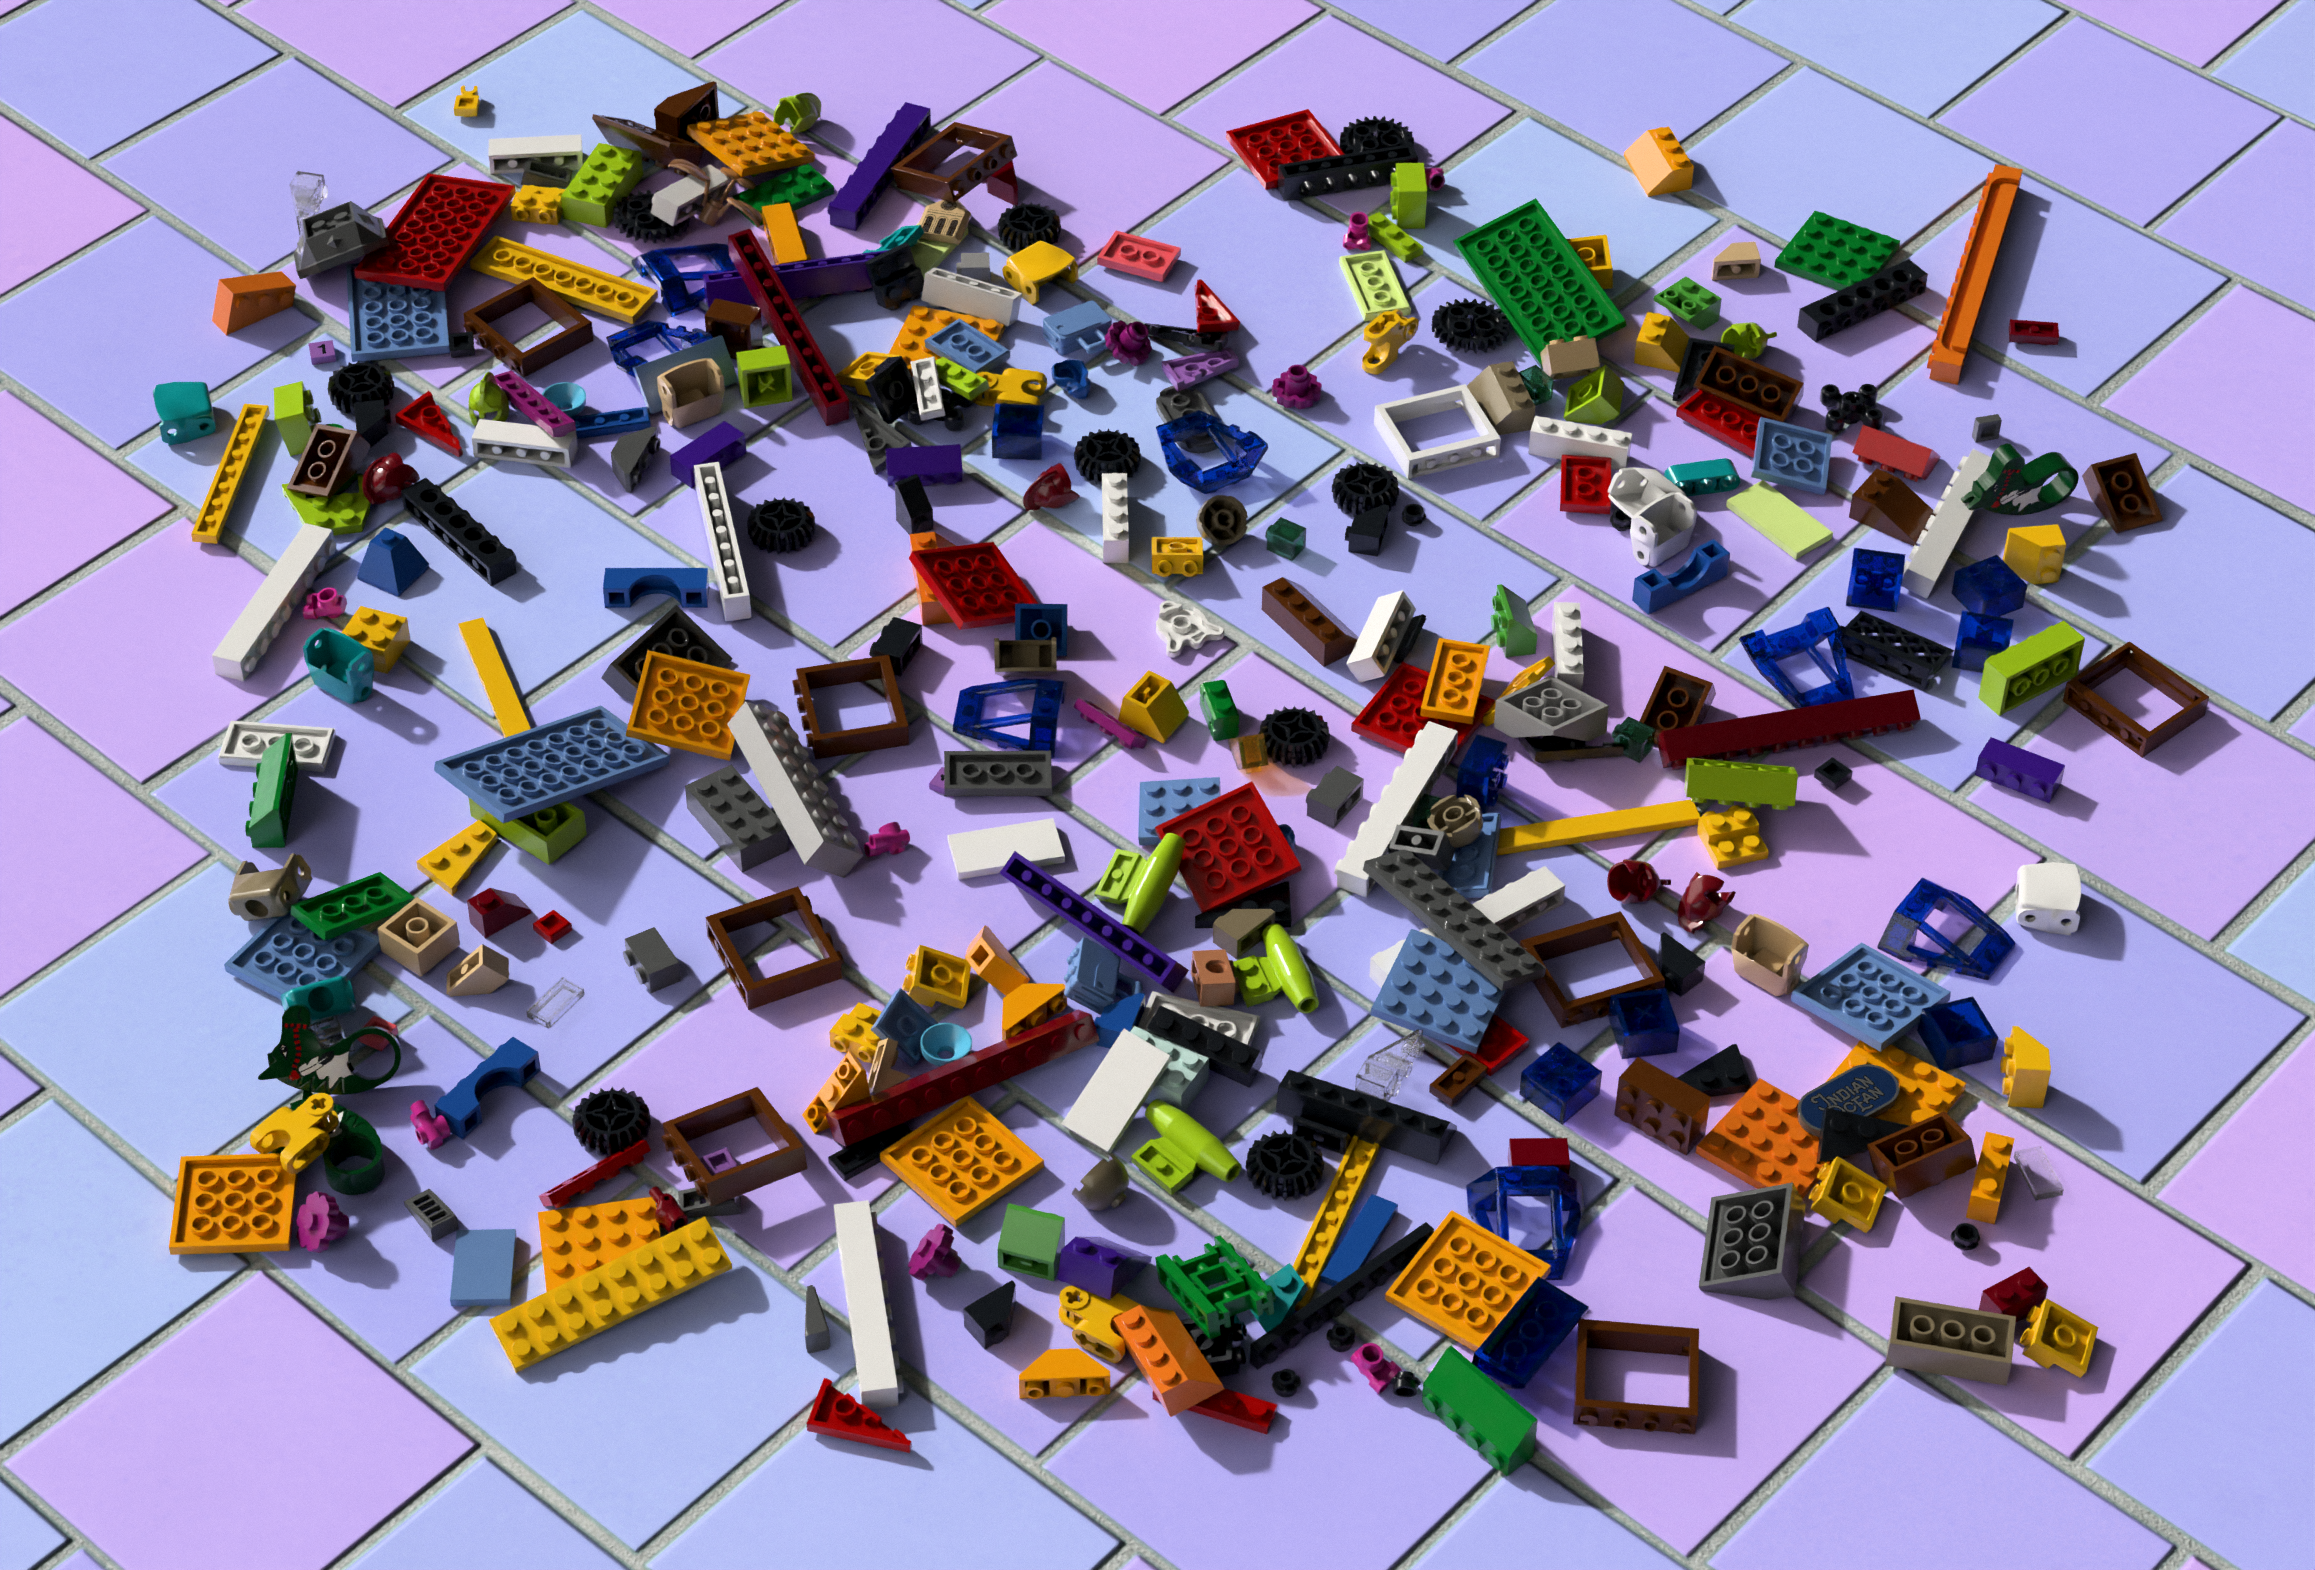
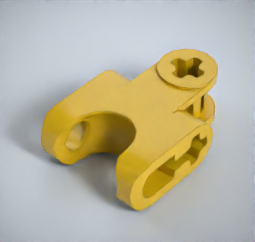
M1395 309L1381 313L1364 329L1363 340L1370 342L1371 346L1362 358V369L1367 373L1378 375L1398 358V349L1416 334L1419 320L1415 317H1404L1402 311ZM1374 360H1380L1377 364H1371Z
M1016 368L1005 369L1002 375L990 372L977 373V375L987 379L990 388L974 399V403L980 406H992L996 413L1005 417L1031 420L1038 418L1041 411V403L1036 396L1044 394L1048 383L1043 373ZM1035 381L1038 382L1039 385L1030 384V382ZM1025 406L1032 407L1033 409H1027L1025 408Z
M317 1093L310 1096L294 1111L286 1106L279 1108L251 1132V1147L261 1154H267L279 1147H286L280 1155L282 1167L290 1174L299 1173L327 1149L330 1142L328 1133L338 1126L339 1119L337 1113L333 1110V1098L326 1093Z
M1073 1285L1062 1289L1059 1294V1303L1061 1305L1058 1312L1059 1319L1064 1325L1074 1329L1072 1331L1074 1341L1093 1354L1111 1363H1118L1125 1355V1342L1123 1338L1114 1333L1117 1331L1113 1318L1141 1304L1120 1293H1117L1109 1300Z

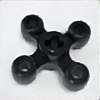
M1827 384L1823 386L1820 392L1821 404L1826 407L1835 406L1838 408L1827 412L1825 419L1826 428L1829 431L1838 432L1843 429L1845 423L1856 424L1862 421L1863 425L1879 430L1883 423V413L1879 409H1867L1865 407L1875 404L1878 394L1877 388L1872 384H1863L1858 392L1849 391L1842 395L1836 385Z
M941 388L946 416L933 419L944 421L949 431H959L964 426V415L961 410L955 407H970L974 403V399L969 400L956 392L951 394L949 390ZM914 402L908 407V419L914 425H921L926 421H921L918 402Z

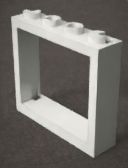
M1466 384L1375 406L1374 426L1407 479L1499 457L1501 438ZM1462 407L1480 436L1412 453L1394 423Z

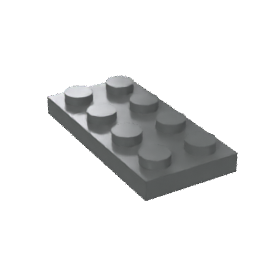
M944 751V796H1052L1051 751Z

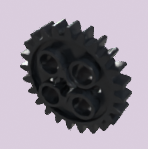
M1376 116L1373 117V120L1364 117V121L1356 119V124L1349 122V127L1343 128V132L1340 133L1339 147L1344 154L1412 144L1414 147V137H1412L1413 132L1408 131V126L1402 127V122L1395 124L1393 118L1386 121L1385 116L1381 120H1378Z
M647 190L646 194H643L641 191H638V195L629 193V198L623 196L622 201H617V206H614L613 222L615 223V228H620V233H626L627 238L634 236V241H638L641 238L644 243L652 240L654 244H656L657 240L665 243L666 238L674 240V235L681 237V233L686 232L687 227H689L690 217L675 226H671L651 214L654 194L650 190Z
M1464 298L1463 302L1454 299V304L1447 301L1446 307L1440 305L1439 310L1434 311L1431 326L1432 332H1435L1434 337L1440 338L1439 343L1447 342V348L1455 346V351L1462 348L1465 353L1473 350L1477 354L1479 349L1486 353L1487 348L1495 350L1496 345L1502 346V342H1506L1507 336H1509L1510 321L1506 319L1505 314H1501L1500 308L1494 309V304L1487 306L1486 301L1477 303V300L1473 299L1472 302H1468Z

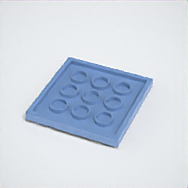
M290 911L285 916L273 917L224 964L227 973L281 1000V994L293 988L337 976H347V980H350L381 948L379 937L360 927L332 939L323 940L293 917Z
M1411 928L1371 1008L1370 1015L1476 1054L1506 990L1501 991L1444 940Z
M1861 942L1794 990L1791 1001L1881 1052L1950 1001L1951 992Z

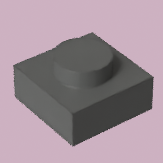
M1999 414L1975 418L1972 438L1975 443L1999 438L2002 422Z

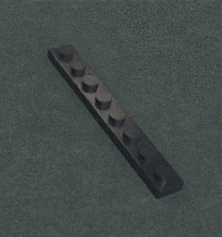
M1427 1222L1423 1223L1250 1344V1364L1258 1370L1266 1364L1273 1363L1288 1348L1297 1346L1301 1339L1308 1334L1317 1332L1328 1320L1340 1316L1348 1306L1354 1302L1361 1301L1368 1292L1377 1286L1384 1285L1398 1271H1403L1434 1233V1228Z

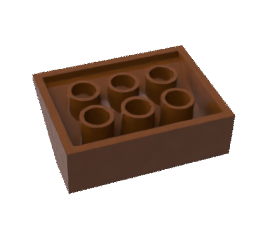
M597 114L592 116L593 121L610 145L639 151L642 153V161L649 162V159L655 161V166L668 169L670 162L675 159L687 160L698 167L700 165L704 147L629 119ZM672 167L674 168V173L687 176V172L683 171L682 169Z

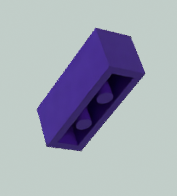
M723 421L670 455L671 475L690 488L696 486L694 465L719 462L720 469L722 470L725 466L746 454L745 434L726 421Z
M961 444L886 448L888 486L895 487L896 482L915 474L919 476L923 486H930L933 483L953 485L957 482H962Z
M1990 737L1978 756L1975 775L2050 804L2062 783L2065 765Z

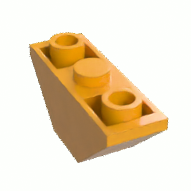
M984 925L969 944L965 959L980 977L1003 994L1008 995L1023 983H1028L1030 978L991 929Z
M1023 983L1003 998L1002 1041L1042 1025L1056 1013L1062 1012L1067 1006V997L1064 995L1065 985Z
M847 1052L802 1114L814 1134L830 1128L826 1118L827 1113L870 1096L866 1070L853 1052Z
M1079 1348L1048 1349L1019 1374V1399L1067 1398L1070 1396L1110 1394V1371Z

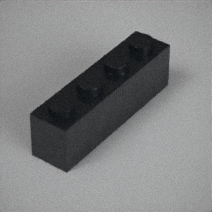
M1159 1005L1146 1028L1152 1034L1209 1057L1210 1070L1249 1088L1263 1065L1261 1051Z

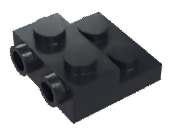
M903 243L865 262L878 305L889 310H895L902 306V301L906 299L916 300L922 296L924 278L921 268L915 265L909 244Z
M902 356L888 357L874 369L875 374L865 381L883 421L887 424H892L908 411L910 404L917 402L914 381Z
M1237 1315L1230 1317V1327L1225 1328L1223 1325H1220L1221 1335L1209 1339L1192 1319L1180 1320L1217 1377L1239 1374L1240 1365L1246 1363L1244 1348L1241 1346V1341L1247 1339V1329L1245 1323L1240 1322Z

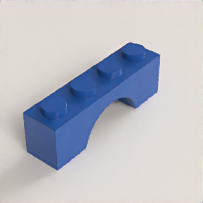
M1713 539L1694 548L1687 562L1670 575L1663 576L1655 568L1643 573L1634 579L1632 601L1649 615L1727 576L1730 552Z
M605 568L603 582L605 608H631L639 598L650 594L669 595L675 598L682 608H708V568Z
M511 1037L505 1044L500 1045L489 1058L479 1063L476 1069L466 1078L461 1079L449 1093L439 1098L434 1105L436 1117L442 1115L449 1126L450 1132L463 1140L482 1123L479 1102L486 1093L503 1086L522 1088L541 1071L538 1051L517 1038Z

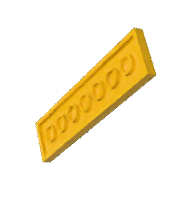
M497 235L470 260V268L517 285L534 277L566 302L630 324H634L658 298V290Z
M704 1216L489 1319V1325L515 1373H518L731 1270L732 1263Z

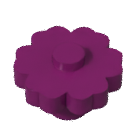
M1122 320L1114 322L1104 337L1106 347L1113 351V357L1123 364L1130 362L1133 366L1141 365L1148 359V354L1152 351L1151 341L1148 339V328L1138 321L1128 325Z
M1298 364L1290 366L1287 372L1281 373L1280 378L1274 379L1272 385V396L1277 398L1278 404L1286 408L1293 406L1297 409L1312 407L1313 401L1320 400L1322 384L1317 382V376L1310 374L1305 366Z
M316 1191L307 1196L306 1204L300 1206L296 1223L299 1227L297 1239L301 1248H307L309 1252L321 1253L329 1248L330 1240L343 1238L347 1234L349 1218L339 1210L335 1197Z
M939 1223L934 1230L930 1229L921 1239L908 1264L911 1276L917 1280L924 1281L929 1274L932 1275L934 1272L939 1276L945 1275L948 1278L956 1273L961 1265L962 1258L958 1256L956 1250L951 1248L954 1240L951 1228Z

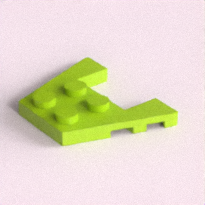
M357 475L358 493H342L340 495H333L331 498L319 496L306 498V494L289 491L287 489L288 484H282L283 495L285 498H288L290 506L299 515L301 523L303 525L307 523L332 529L333 536L363 532L370 514L371 503L367 500L362 490L364 475Z

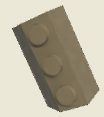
M1513 361L1489 365L1467 385L1498 435L1531 430L1535 418V405Z

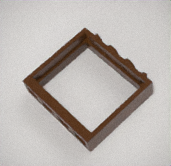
M953 122L891 169L897 188L955 203L1018 155L1011 135ZM964 145L985 150L949 178L927 173Z
M534 277L463 313L465 322L463 327L466 332L473 331L474 339L483 348H487L498 360H502L511 370L516 371L523 378L594 341L592 322ZM532 302L566 330L522 352L488 324Z
M2130 641L2066 683L2063 702L2142 758L2204 717L2209 701L2208 695ZM2124 668H2127L2184 709L2153 730L2148 731L2092 690Z
M889 655L796 669V680H792L794 696L799 695V698H797V708L799 714H804V716H801L803 731H808L809 733L806 734L807 748L812 747L815 760L909 745V726ZM875 679L881 680L892 723L820 734L809 689Z
M798 886L705 917L707 937L748 1010L842 979L841 965L844 964L843 956L839 950L835 951L830 933L824 932L820 916L813 913L809 897L807 895L803 896ZM797 911L824 959L754 982L727 933Z
M1621 911L1520 941V946L1545 966L1543 963L1545 960L1619 939L1644 978L1567 1002L1546 968L1544 977L1532 982L1561 1029L1663 999L1665 979Z
M758 1086L662 1123L665 1135L661 1136V1140L665 1144L666 1151L672 1152L676 1165L683 1167L688 1182H694L698 1195H703L711 1207L808 1169L803 1144ZM754 1116L779 1150L711 1176L687 1142Z
M1578 1319L1573 1424L1588 1425V1427L1602 1426L1614 1427L1616 1429H1638L1648 1432L1661 1431L1677 1434H1695L1698 1419V1328ZM1586 1348L1688 1356V1408L1585 1399Z

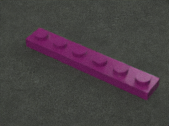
M512 370L494 376L497 385L506 393L508 401L552 437H564L568 433L576 431L573 419Z

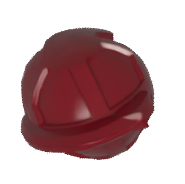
M393 452L386 457L378 458L367 468L363 476L362 490L372 505H381L386 501L402 498L401 490L419 481L420 476L413 467L403 463L399 454Z
M1058 463L1043 471L1036 481L1030 485L1024 494L1023 505L1027 511L1039 510L1041 507L1059 509L1066 504L1076 501L1080 498V495L1071 490L1070 477L1063 465Z
M1624 859L1622 862L1613 865L1607 877L1609 893L1614 899L1621 901L1622 904L1649 901L1656 894L1660 885H1671V879H1660L1651 864Z
M1696 872L1690 879L1689 885L1686 887L1678 905L1677 916L1679 925L1687 932L1694 934L1695 931L1705 926V922L1721 916L1722 910L1733 900L1736 892L1717 893L1723 887L1724 881L1715 876L1700 875Z

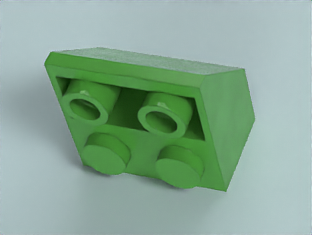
M1686 276L1654 296L1653 300L1702 331L1719 321L1722 298Z
M1497 585L1496 596L1492 597V605L1495 612L1494 615H1491L1490 621L1492 630L1497 631L1496 640L1498 647H1502L1505 658L1536 654L1537 633L1526 601L1504 585Z
M1008 1203L997 1248L998 1267L1054 1281L1059 1271L1061 1249L1065 1247V1217Z

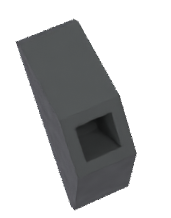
M652 426L621 436L611 451L612 471L626 492L632 493L636 484L641 482L644 470L649 468L654 453H657L660 449L661 440L658 438L657 427Z

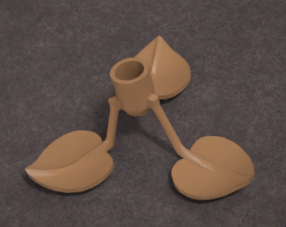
M675 159L670 162L668 167L682 169L705 182L703 201L700 204L703 206V209L698 216L702 222L714 227L719 217H722L723 213L731 205H734L759 227L763 215L749 204L727 197L728 203L723 207V201L736 182L747 189H755L756 184L746 177H741L732 169L722 167L720 171L731 178L732 181L719 201L714 198L707 201L710 178L706 176L707 173L684 159Z

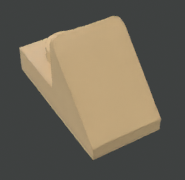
M887 1038L878 1042L868 1077L870 1095L890 1088L910 1077L908 1074L891 1069V1066L893 1067L898 1059L899 1051L896 1050L898 1041Z

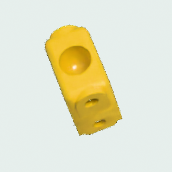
M1038 241L1007 258L1006 265L1002 269L1005 280L1017 292L1022 293V298L1031 305H1035L1039 301V287L1061 276L1071 284L1078 280V264L1075 258L1065 250L1044 241Z

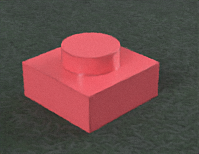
M373 1016L364 1025V1027H382L390 1031L394 1036L398 1034L397 1025L377 1016ZM367 1034L358 1038L359 1042L381 1052L390 1043L386 1038L377 1034Z

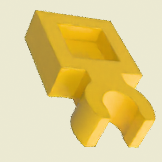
M462 86L460 88L461 95H456L454 116H477L480 105L478 87L474 86L472 91H466L465 86Z

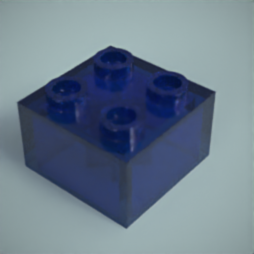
M995 403L992 427V458L1042 460L1045 406Z
M1854 548L1845 606L1897 613L1904 573L1905 554Z
M1998 555L1956 570L1951 594L1983 624L2023 608L2027 584Z
M1962 610L1951 667L1983 673L1985 660L2009 647L2014 619Z
M1477 734L1458 768L1456 797L1465 798L1464 795H1470L1477 800L1482 814H1486L1490 806H1495L1499 789H1504L1508 774L1504 772L1510 758L1506 754L1507 743Z
M1666 988L1611 995L1608 1019L1621 1059L1677 1053L1680 1029Z
M1973 996L1922 1009L1917 1032L1940 1070L1948 1071L1993 1059L1998 1036Z
M1557 1042L1521 1072L1519 1095L1563 1125L1600 1094L1602 1071L1561 1042Z

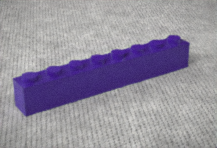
M905 102L900 110L896 111L894 118L890 123H887L882 135L877 137L874 146L868 149L863 161L858 163L855 172L848 177L847 183L843 188L839 189L836 198L829 203L827 212L830 215V225L857 231L894 179L891 168L910 155L930 129V108Z
M889 250L772 265L792 301L800 297L818 298L822 294L829 293L841 295L845 291L852 290L864 292L868 288H872L865 262ZM738 270L703 274L705 299L708 309L715 298L745 305L756 303Z
M1014 851L999 874L1172 993L1175 992L1189 970L1016 851Z

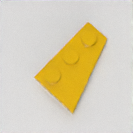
M1547 656L1519 672L1497 699L1539 681L1554 666L1555 662L1550 656ZM1496 700L1483 717L1482 723L1486 727L1494 723Z
M479 819L417 860V869L453 896L458 890L457 886L459 883L470 876L471 869L476 862H481L498 841L497 833Z

